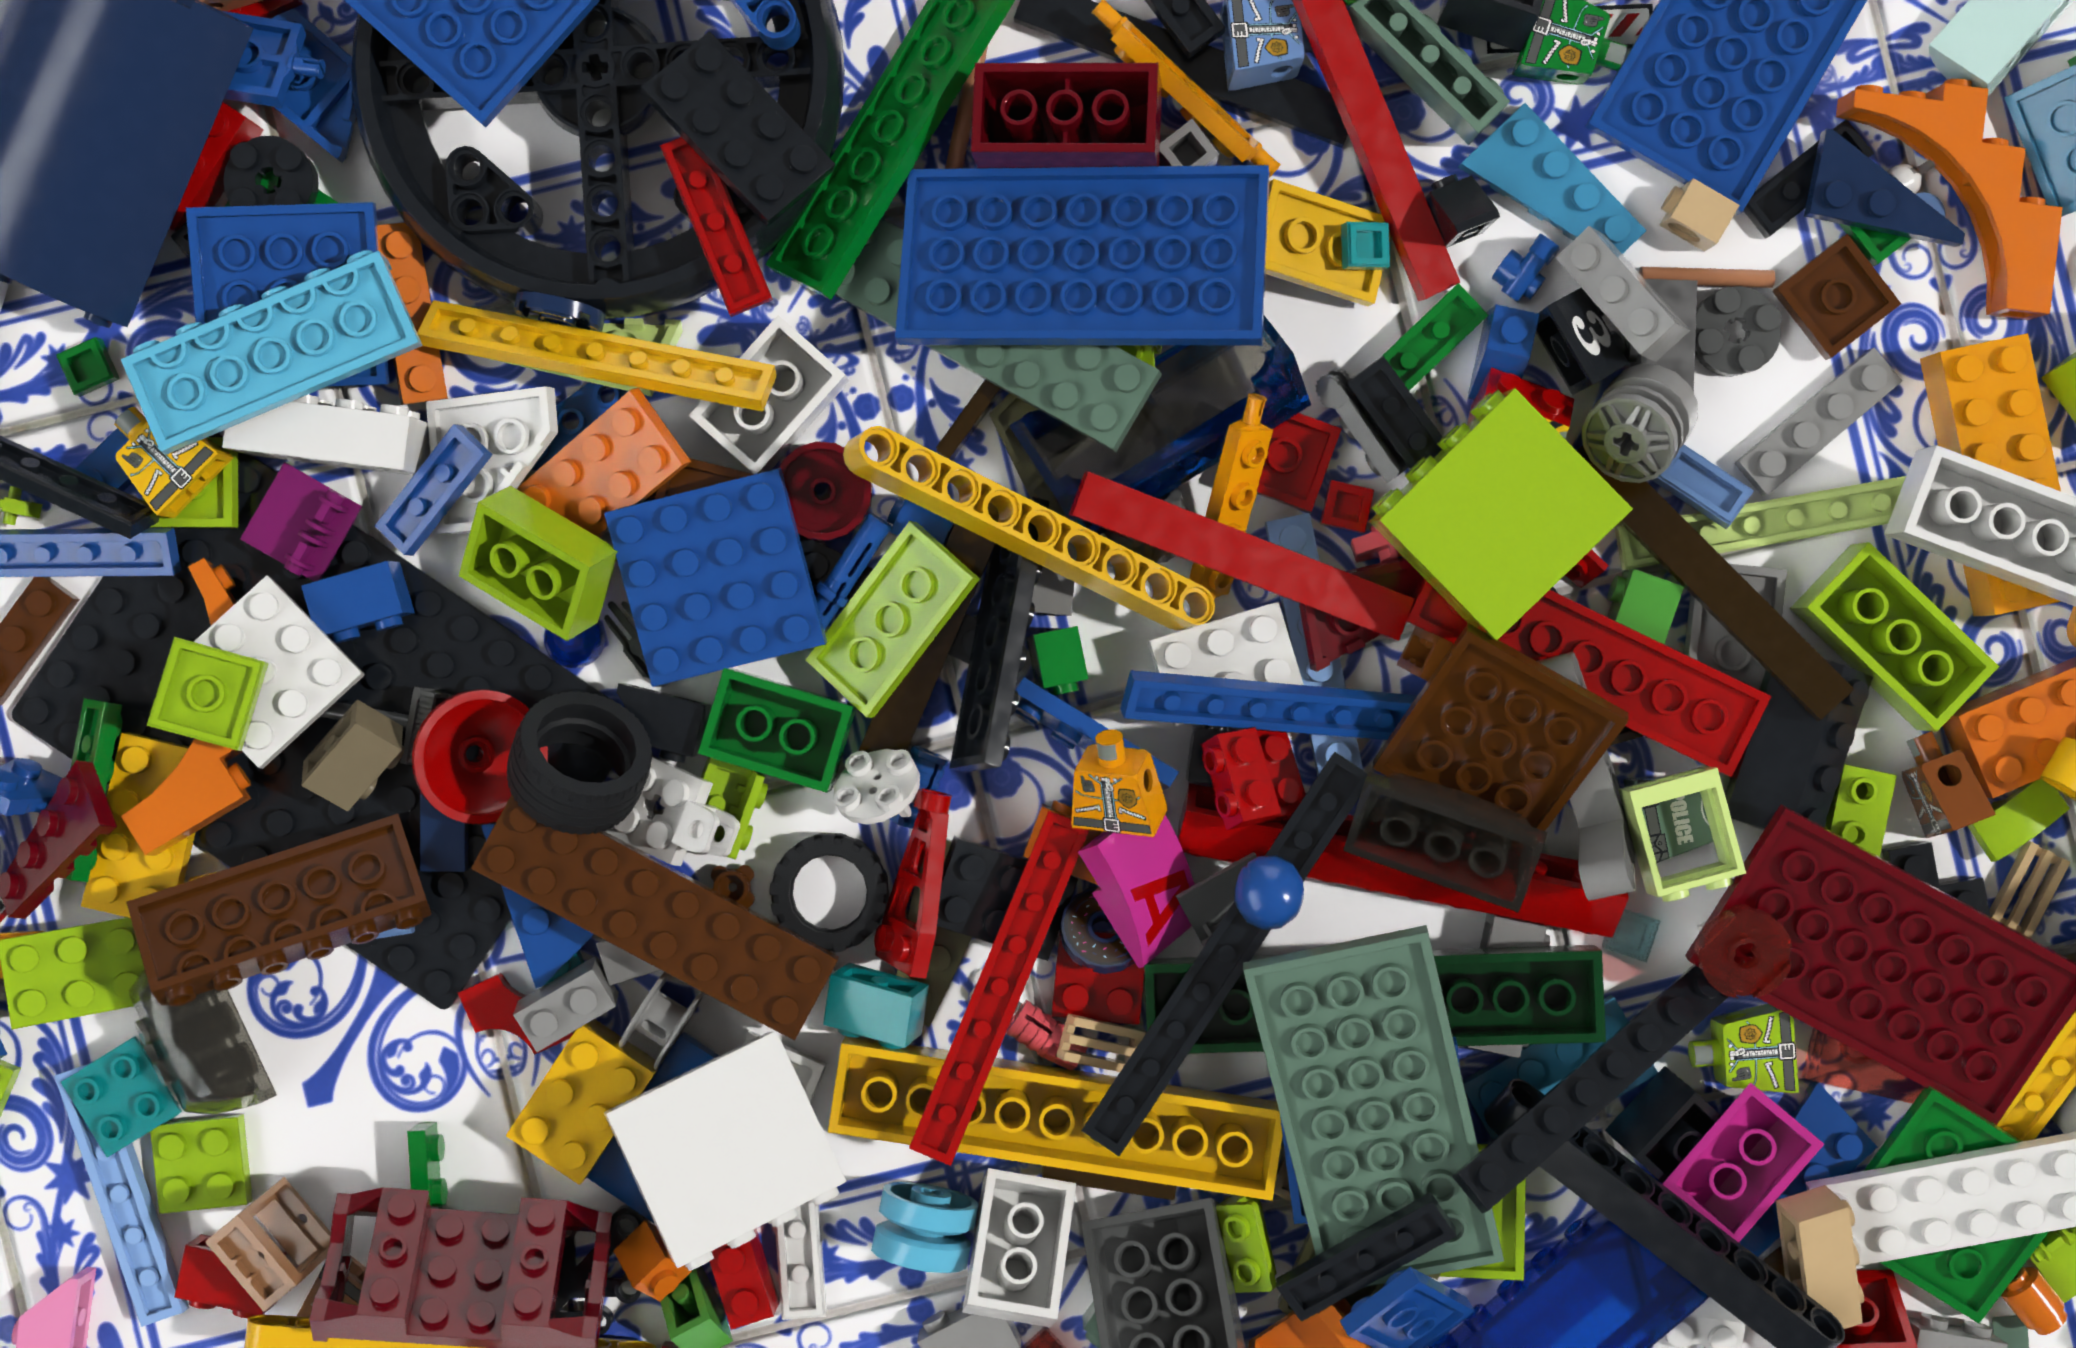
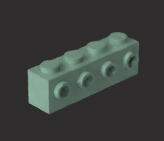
M1358 0L1350 6L1348 13L1358 36L1468 145L1509 104L1510 100L1504 95L1502 88L1493 79L1486 77L1473 64L1470 56L1459 46L1453 45L1441 33L1437 23L1428 15L1422 14L1410 0Z

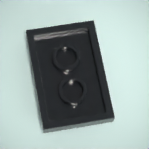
M954 835L943 866L937 926L993 944L1028 860ZM1073 875L1069 878L1037 958L1048 961L1060 930L1064 909L1070 902L1079 879Z

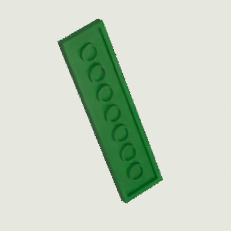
M928 0L830 158L835 163L834 171L818 184L812 198L794 225L781 238L765 265L774 272L832 300L971 74L975 63L979 61L999 26L1007 16L1015 0Z

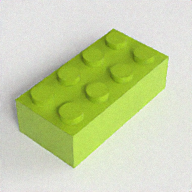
M1870 542L1850 545L1789 608L1851 668L1872 676L1873 679L1870 686L1916 730L1937 732L2000 667Z

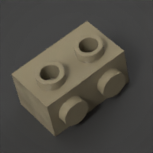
M357 699L304 760L301 786L349 811L359 798L365 800L372 793L377 784L378 777L386 768L392 769L400 761L405 749L402 746L403 726Z

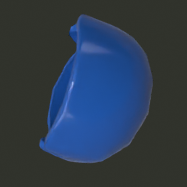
M1276 855L1258 856L1242 867L1238 874L1234 901L1247 923L1262 930L1280 929L1299 914L1304 900V881L1293 863Z

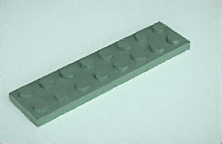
M881 218L835 293V296L896 329L903 229ZM924 345L1115 453L1162 375L1157 368L1115 345Z

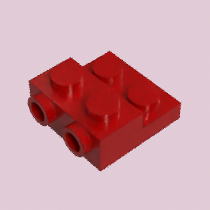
M1254 727L1217 734L1201 744L1203 764L1206 771L1210 774L1216 794V809L1223 818L1226 831L1289 818L1306 794L1287 732L1257 730Z

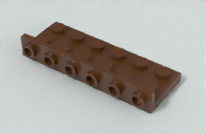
M399 814L126 902L151 993L161 1006H181L193 1001L198 994L213 989L218 991L232 989L240 985L245 978L260 973L263 975L279 973L285 970L289 963L304 958L310 960L320 959L330 955L334 948L349 943H368L376 939L381 932L396 927L397 929H408L417 926L423 921V918L432 914Z

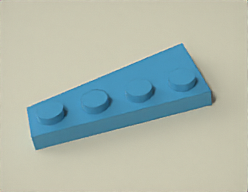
M1526 103L1517 109L1458 166V168L1469 175L1474 174L1488 183L1490 188L1504 197L1508 196L1528 209L1527 212L1541 221L1546 220L1563 231V235L1571 240L1576 239L1588 226H1591L1606 235L1623 254L1647 231Z

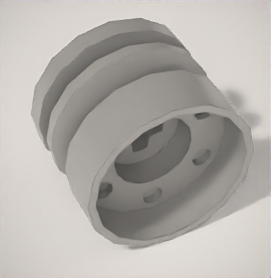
M1639 364L1624 369L1612 380L1602 397L1588 413L1582 427L1583 447L1590 461L1610 477L1622 482L1633 483L1655 479L1670 466L1679 449L1690 436L1698 419V401L1690 385L1679 374L1670 369L1652 364Z

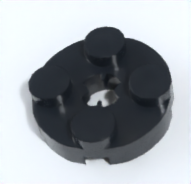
M260 136L252 138L248 142L238 143L231 150L230 159L224 172V189L230 206L314 204L317 198L319 182L315 166L307 158L304 151L287 139L277 136ZM273 171L275 176L282 179L281 186L279 188L274 186L275 192L267 194L266 188L261 185V180L263 176L266 177V173Z

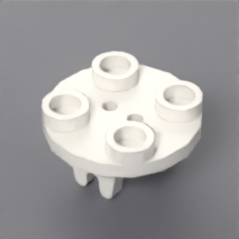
M883 749L869 753L857 751L846 759V768L837 779L833 794L834 803L842 816L853 823L866 825L884 822L897 814L901 817L911 816L912 812L909 804L914 803L915 795L919 790L920 773L908 751L903 749Z

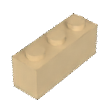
M1826 1185L1776 1200L1785 1278L1831 1312L1839 1320L1843 1329L1862 1324L1861 1303L1864 1302V1294L1857 1278L1856 1265L1859 1264L1860 1258L1857 1248L1853 1243L1852 1226L1855 1225V1217L1849 1203L1844 1199L1841 1200Z

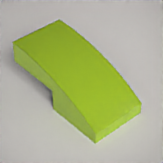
M2039 779L2019 787L2006 799L1994 801L1991 806L1996 815L1967 827L1990 861L1995 862L2037 836L2070 808L2056 788Z

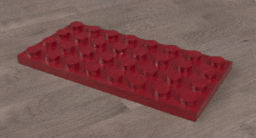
M1780 804L1744 861L1746 874L1734 877L1733 884L1728 886L1685 954V957L1696 966L1926 1088H1929V1086L1935 1088L1997 1125L2076 1009V963Z

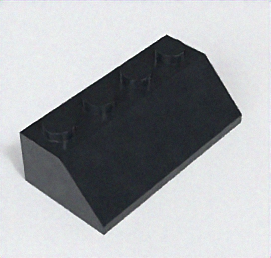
M1825 659L1855 690L1822 720L1817 722L1767 670L1765 671L1759 690L1772 697L1732 777H1730L1725 797L1731 819L1765 830L1778 807L1782 804L1825 827L1836 788L1840 783L1844 763L1849 748L1853 743L1855 730L1864 703L1869 695L1872 676L1844 664Z

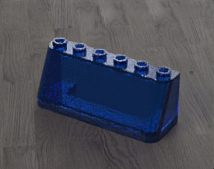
M1595 1211L1586 1220L1581 1218L1573 1222L1565 1230V1237L1553 1248L1545 1247L1536 1253L1530 1261L1531 1266L1524 1271V1281L1504 1280L1496 1290L1497 1295L1485 1305L1480 1303L1473 1306L1476 1312L1466 1318L1454 1331L1445 1334L1429 1346V1348H1651L1700 1307L1709 1296L1600 1212Z

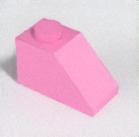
M86 1267L22 1314L14 1325L12 1344L16 1345V1348H86L96 1268Z

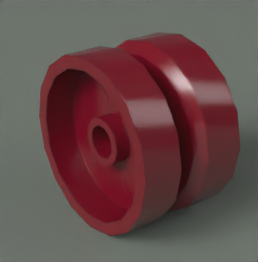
M816 441L797 447L783 459L779 466L782 469L798 533L808 539L832 540L849 534L863 522L871 507L872 483L855 475L848 469L843 456L844 447L837 443ZM827 483L830 485L832 492L828 499L820 500L816 497L815 487L817 484Z

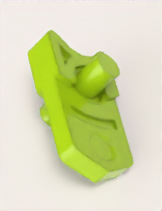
M10 486L8 497L0 498V508L4 512L2 523L15 526L17 515L40 518L43 504L21 500L22 489Z

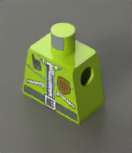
M1768 1003L1715 1016L1710 1020L1711 1039L1689 1041L1688 1056L1691 1066L1693 1068L1713 1066L1715 1080L1724 1086L1745 1089L1751 1082L1762 1091L1799 1093L1794 1017Z

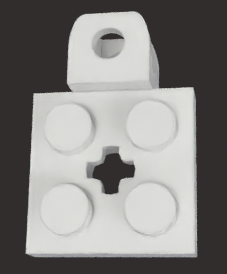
M652 755L649 776L638 802L623 821L618 825H614L613 828L607 829L605 832L670 865L681 866L687 850L719 857L728 856L738 835L740 823L730 813L706 804L713 786L712 782ZM661 797L660 805L664 807V812L662 815L656 814L654 816V804ZM722 826L725 835L720 842H717L714 835L717 827Z

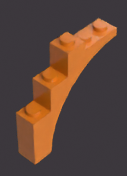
M1948 79L1928 93L1902 91L1897 95L1883 93V87L1860 85L1855 87V90L1838 99L1837 118L1870 125L1900 139L1927 160H1932L1935 163V168L1951 184L1970 216L1981 245L1987 279L1986 315L2031 320L2050 314L2063 207L2045 205L2046 200L2040 197H2020L2026 148L2008 146L2009 141L2003 138L1983 139L1989 89L1972 87V81L1966 79Z
M202 558L188 566L204 598L210 625H212L237 603L230 592L236 585L222 564L214 567L210 561ZM194 739L178 766L156 790L121 816L145 855L156 856L251 799L246 791V788L251 786L247 775L237 762L233 765H230L228 762L243 751Z

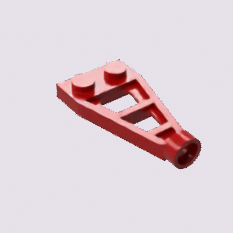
M919 788L915 795L913 806L918 809V815L887 903L882 924L876 930L874 945L876 949L875 956L909 977L926 979L936 937L949 820L948 812L952 795ZM924 858L923 873H920L919 870ZM914 886L920 888L916 923L905 917V911Z

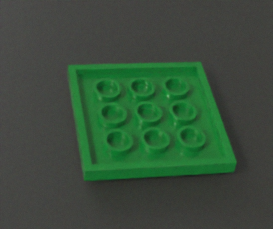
M1929 1086V1088L1925 1087L1864 1171L2009 1145L2022 1141ZM2048 1232L1879 1263L1975 1322L1980 1323Z

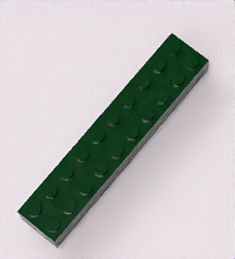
M1564 945L1433 950L1452 1036L1456 1037L1458 1046L1606 1042L1602 950L1597 946ZM1277 954V955H1254L1253 958H1252L1250 961H1254V960H1258V959H1263V958H1268V957H1273V956H1278V955H1283V954ZM1197 957L1154 958L1144 965L1147 1031ZM1244 971L1188 1054L1264 1052Z

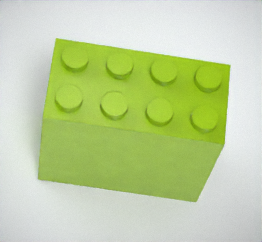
M1516 388L1504 393L1496 390L1493 394L1489 393L1470 411L1475 418L1468 425L1464 422L1460 426L1456 425L1437 443L1442 450L1434 458L1431 455L1427 458L1423 457L1405 474L1404 477L1409 483L1401 490L1398 488L1395 490L1390 489L1372 506L1376 515L1369 521L1467 623L1487 633L1493 640H1498L1633 510Z

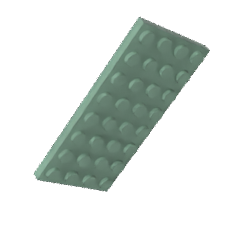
M1427 925L1244 962L1243 971L1316 1256L1431 1192L1454 1224L1457 1236L1367 1286L1386 1283L1392 1274L1409 1267L1425 1275H1433L1503 1262L1504 1258L1493 1209L1491 1208L1489 1211L1481 1213L1452 1177L1479 1153Z

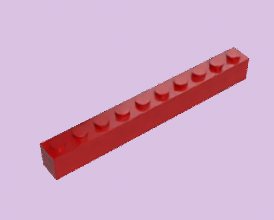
M1189 783L1178 823L1177 838L1184 853L1196 857H1208L1235 862L1255 852L1257 857L1265 856L1289 818L1226 831L1223 818L1216 809L1214 788ZM1347 815L1307 875L1308 878L1318 879L1327 883L1349 885L1368 891H1379L1404 896L1413 900H1424L1449 905L1458 909L1464 908L1501 917L1535 922L1544 926H1555L1580 931L1589 935L1595 934L1610 938L1614 936L1629 899L1628 893L1588 901L1580 879L1578 860L1534 851L1526 854L1514 847L1353 815Z

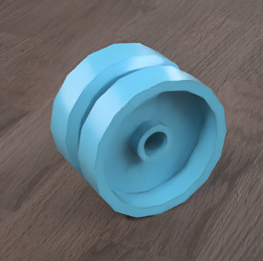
M892 1182L885 1184L879 1212L888 1220L876 1225L871 1251L877 1257L889 1263L908 1269L934 1273H956L963 1271L967 1268L971 1242L963 1233L974 1229L979 1203L968 1195L940 1186L914 1182Z

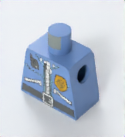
M1224 0L1220 11V20L1226 27L1222 40L1228 91L1289 80L1298 76L1304 61L1305 52H1313L1292 0Z

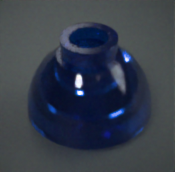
M598 620V623L566 641L545 628L543 643L548 655L556 663L567 668H582L593 663L602 653L605 645V630L601 621Z

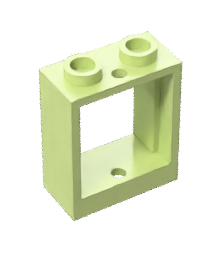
M1702 766L1618 789L1646 893L1662 897L1663 902L1675 901L1690 896L1689 889L1702 885H1705L1707 890L1724 888L1733 884L1732 877L1746 874L1718 768ZM1700 792L1719 862L1660 878L1641 807Z

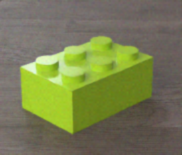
M509 486L478 502L458 576L562 639L569 641L598 623L617 562L616 554L618 551L614 550V547L516 488Z

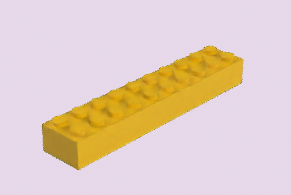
M845 1036L840 1048L828 1132L910 1145L949 1051L910 1044L906 1048L889 1049L881 1046L878 1040ZM995 1058L957 1152L1273 1201L1283 1135L1277 1101L1168 1084L1121 1155L1118 1156L1081 1131L1117 1076L1078 1070L1070 1071L1065 1068Z

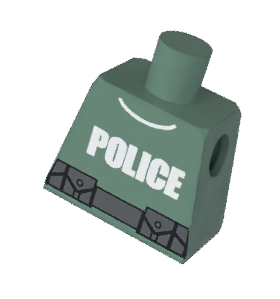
M1662 777L1625 778L1623 782L1624 787H1629ZM1700 792L1641 807L1656 863L1713 842Z

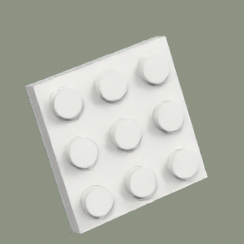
M267 575L194 641L195 643L269 663L242 751L252 762L262 769L365 675L289 595Z

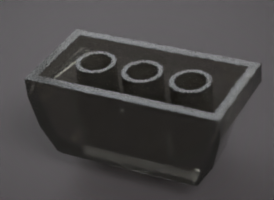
M1369 771L1343 851L1519 913L1548 832L1532 827L1528 820L1519 813L1468 793L1402 773L1383 776Z
M145 968L129 989L130 999L140 1020L134 1022L135 1028L145 1046L152 1044L159 1059L153 1063L157 1076L164 1087L172 1086L180 1106L185 1112L215 1115L260 1104L277 1095L228 990L218 991L213 989L198 994L193 1001L181 1006H161L151 993Z

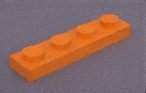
M404 222L377 225L379 251L389 260L392 267L390 272L414 327L418 332L431 305L421 241ZM421 346L393 358L401 405L448 399L439 349Z

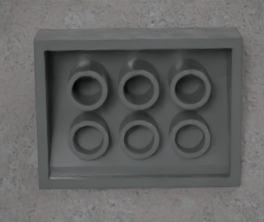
M1206 1198L1081 1222L1101 1348H1245L1236 1293L1216 1211V1205L1219 1202L1213 1198Z

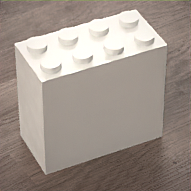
M777 1031L767 1032L604 1112L670 1258L677 1268L685 1265L691 1271L714 1259L711 1251L724 1244L730 1245L731 1249H734L756 1237L754 1229L767 1222L772 1224L773 1227H777L798 1216L797 1207L808 1201L809 1203H814L815 1206L825 1203L839 1195L837 1187L847 1182Z

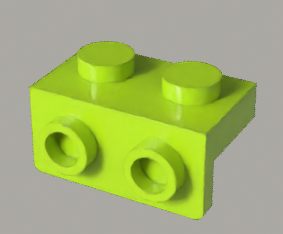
M707 757L701 778L712 782L713 786L706 804L730 813L740 823V829L731 853L726 856L736 860L739 850L745 851L749 845L753 832V826L749 825L754 808L760 809L767 794L768 784L763 783L765 779L763 773ZM722 826L717 827L714 835L715 840L720 842L725 835Z
M1232 1195L1216 1205V1211L1235 1293L1271 1292L1276 1288L1275 1275L1277 1271L1260 1199Z

